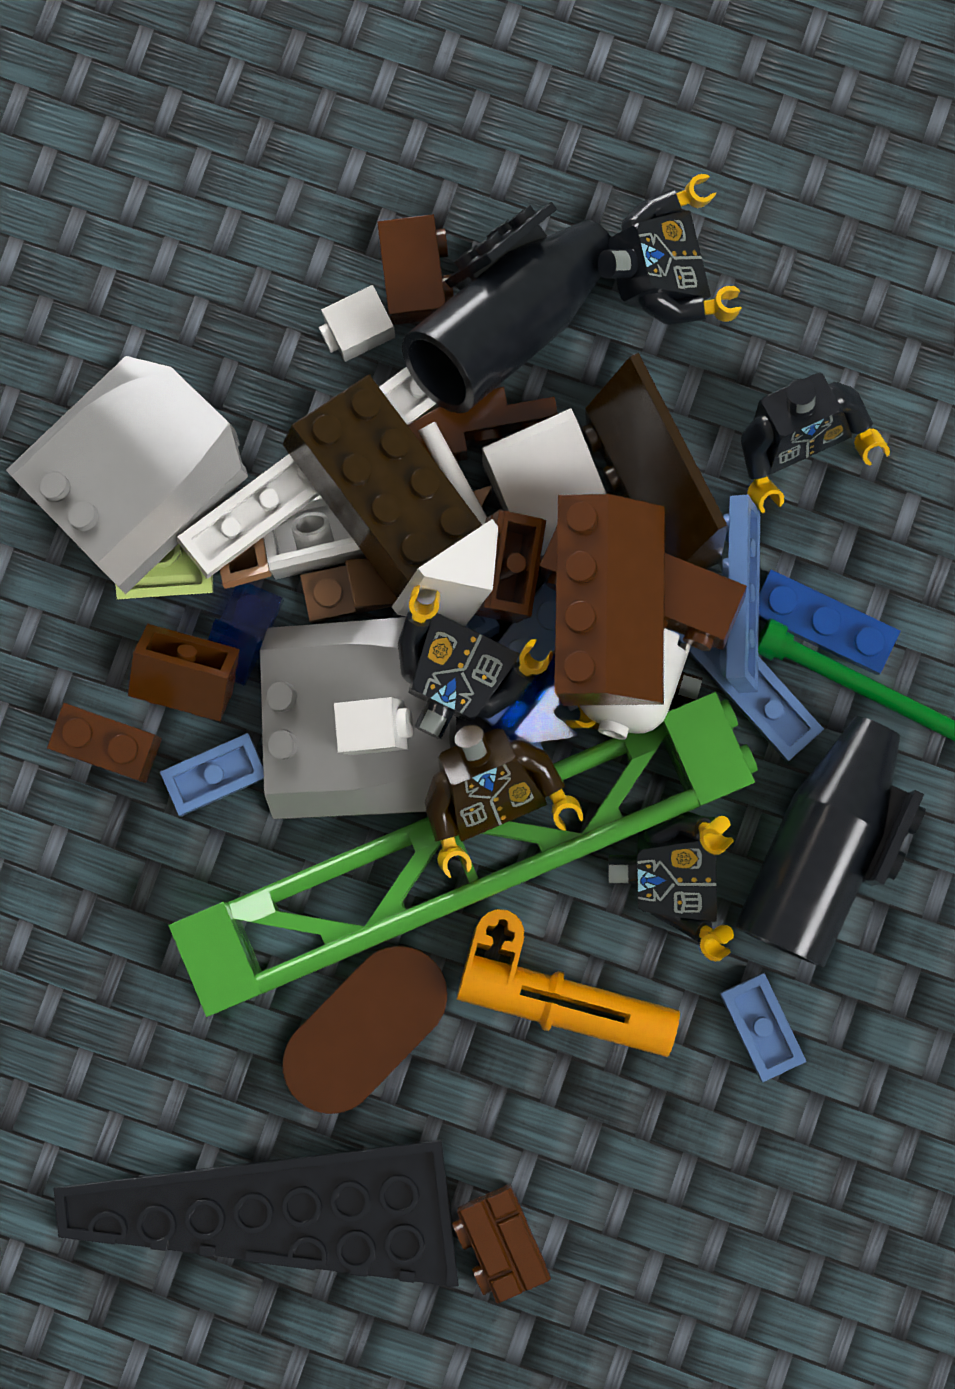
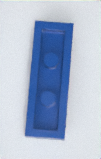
M773 570L769 571L759 592L760 620L767 622L772 618L788 626L787 632L877 676L881 674L901 632Z

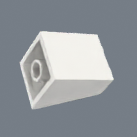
M572 408L482 448L483 467L503 511L547 520L540 563L557 527L558 495L606 494Z

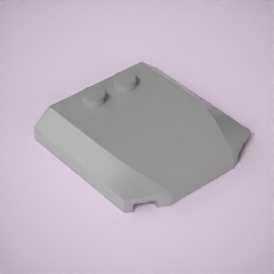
M125 356L6 469L13 479L125 594L179 544L177 537L213 511L248 478L246 467L241 461L238 449L240 444L237 433L231 424L172 367Z
M406 617L267 628L260 649L264 795L273 819L427 812L425 799L433 776L440 772L438 756L442 751L456 746L454 739L456 735V716H452L442 739L432 737L415 728V724L426 702L408 693L410 683L401 675L398 640ZM393 697L403 700L405 708L410 709L413 719V735L407 738L408 750L358 755L338 753L334 703Z

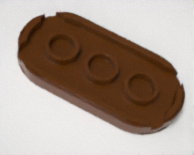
M402 946L385 948L368 957L290 1038L283 1056V1074L292 1095L307 1108L326 1114L345 1112L361 1104L441 1020L447 1004V986L444 975L436 962L422 951Z

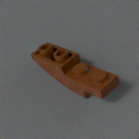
M503 386L495 388L466 413H453L439 407L408 426L430 454L418 430L436 422L459 465V461L467 460L465 441L474 439L475 445L492 444L503 439L502 434L524 430L557 415L558 412L555 397L507 405Z

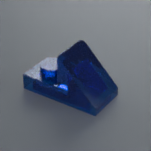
M250 583L235 586L221 619L215 618L208 639L209 641L240 649L235 682L243 686L246 685L260 655V649L267 628H272L284 602L282 597Z
M554 653L547 669L543 673L536 675L519 700L509 706L498 722L491 726L492 729H504L511 741L522 739L528 743L577 736L574 730L553 713L559 705H562L555 695Z

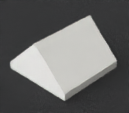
M320 495L264 536L268 565L276 580L344 564L345 560L367 558Z
M491 519L419 567L393 604L392 608L398 615L407 616L410 611L409 600L411 591L415 586L420 585L417 597L420 603L431 604L435 600L436 591H439L441 597L437 613L466 626L493 590L498 525L494 520Z

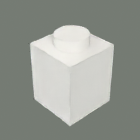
M373 285L321 309L326 324L318 327L330 353L339 349L345 362L395 338L394 326Z
M387 697L334 703L338 753L358 755L408 750L407 738L413 735V719L410 709L405 708L403 700Z

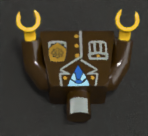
M476 725L461 728L454 738L456 746L442 751L438 756L440 772L433 776L425 799V808L435 842L440 841L442 845L437 861L441 870L449 878H451V874L447 864L453 856H461V862L467 873L470 872L472 867L469 855L456 844L454 836L459 835L461 842L546 806L545 798L548 796L553 802L551 812L555 825L559 829L566 831L565 824L559 816L560 812L565 808L574 809L580 821H583V813L578 800L564 794L562 788L566 785L548 754L522 739L511 741L504 729L499 728L486 733Z

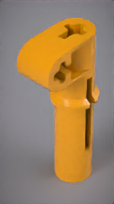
M500 909L488 912L480 919L472 935L456 1000L539 1022L542 1029L549 1031L551 1026L653 1054L665 1057L670 1055L678 1030L679 1010L564 979V972L561 971L549 975L519 967L517 965L524 942L525 931L521 920L514 913ZM497 924L505 926L504 934L511 937V941H504L498 950L499 954L511 957L510 964L475 955L476 947L484 950H489L492 947L493 938L486 935V930L493 931ZM521 990L529 991L552 999L621 1016L625 1019L623 1023L559 1006L558 1004L520 995Z

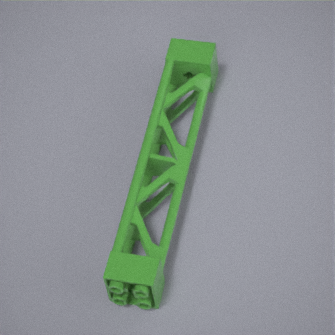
M716 692L669 711L664 721L650 732L640 734L628 733L625 740L612 738L553 763L562 780H565L623 754H626L629 760L628 765L582 833L512 821L483 832L481 834L537 843L541 852L479 879L472 865L470 872L467 873L464 869L469 881L468 884L407 910L403 900L441 845L440 841L435 842L428 817L229 902L223 901L169 924L168 926L206 1017L224 1011L755 783L752 774L758 771L757 764L748 745L739 746L733 728L738 726V721L727 699L720 701ZM663 741L684 791L622 817L619 806ZM459 835L454 836L456 844L467 853L463 841L461 842ZM410 845L414 847V855L365 926L283 912L279 910L276 902ZM241 920L321 935L325 945L262 971Z

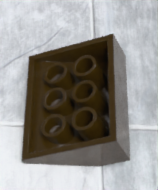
M638 352L625 361L585 408L587 425L582 426L581 430L590 450L593 453L600 450L607 464L606 467L602 468V472L613 494L621 491L625 498L665 506V553L701 568L708 569L721 563L728 525Z

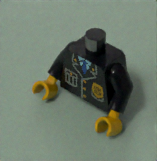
M698 174L693 177L685 187V190L676 193L672 189L639 203L622 221V231L609 238V250H604L598 258V270L601 276L606 279H616L621 300L628 305L640 306L644 312L663 324L673 325L706 320V315L713 314L720 321L729 322L738 316L742 308H727L721 302L724 299L731 300L738 297L740 290L735 286H725L718 291L715 299L706 300L711 297L691 211H682L681 208L687 204L695 208H701L714 198L716 193H712L707 197H699L694 191V185L701 184L709 179L710 176L706 174Z
M815 373L804 379H796L789 386L773 392L759 401L754 420L741 436V446L748 477L754 479L748 488L747 494L762 513H765L764 500L769 495L778 507H781L784 503L783 493L768 479V475L852 438V434H857L854 445L866 465H872L867 455L874 447L880 446L886 457L889 456L890 450L878 430L870 428L873 422L859 393L851 386L839 382L828 384L822 373Z
M417 585L411 591L409 600L410 611L406 616L398 640L400 669L402 677L410 683L408 693L426 702L415 724V728L432 737L442 739L453 715L471 723L476 717L489 719L517 702L536 675L543 673L547 669L553 658V652L550 651L545 660L537 661L530 655V650L535 645L536 639L528 641L521 654L437 613L441 597L439 591H436L435 600L431 604L420 603L417 600L420 585Z
M685 812L638 832L637 855H609V884H638V909L643 912H649L695 941L700 942V948L704 956L716 962L731 953L729 948L721 944H726L734 938V932L730 926L719 925L712 929L711 923L717 922L716 855L723 853L734 842L733 838L722 835L731 825L729 819L725 816H718L717 818L704 817L695 813Z

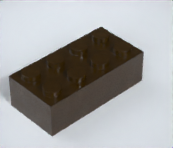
M370 374L292 424L282 443L397 599L419 567L482 526L481 522Z

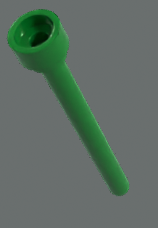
M772 618L766 622L759 635L758 655L770 661L774 657L781 661L786 657L955 742V720L794 641V635L787 632L788 626Z

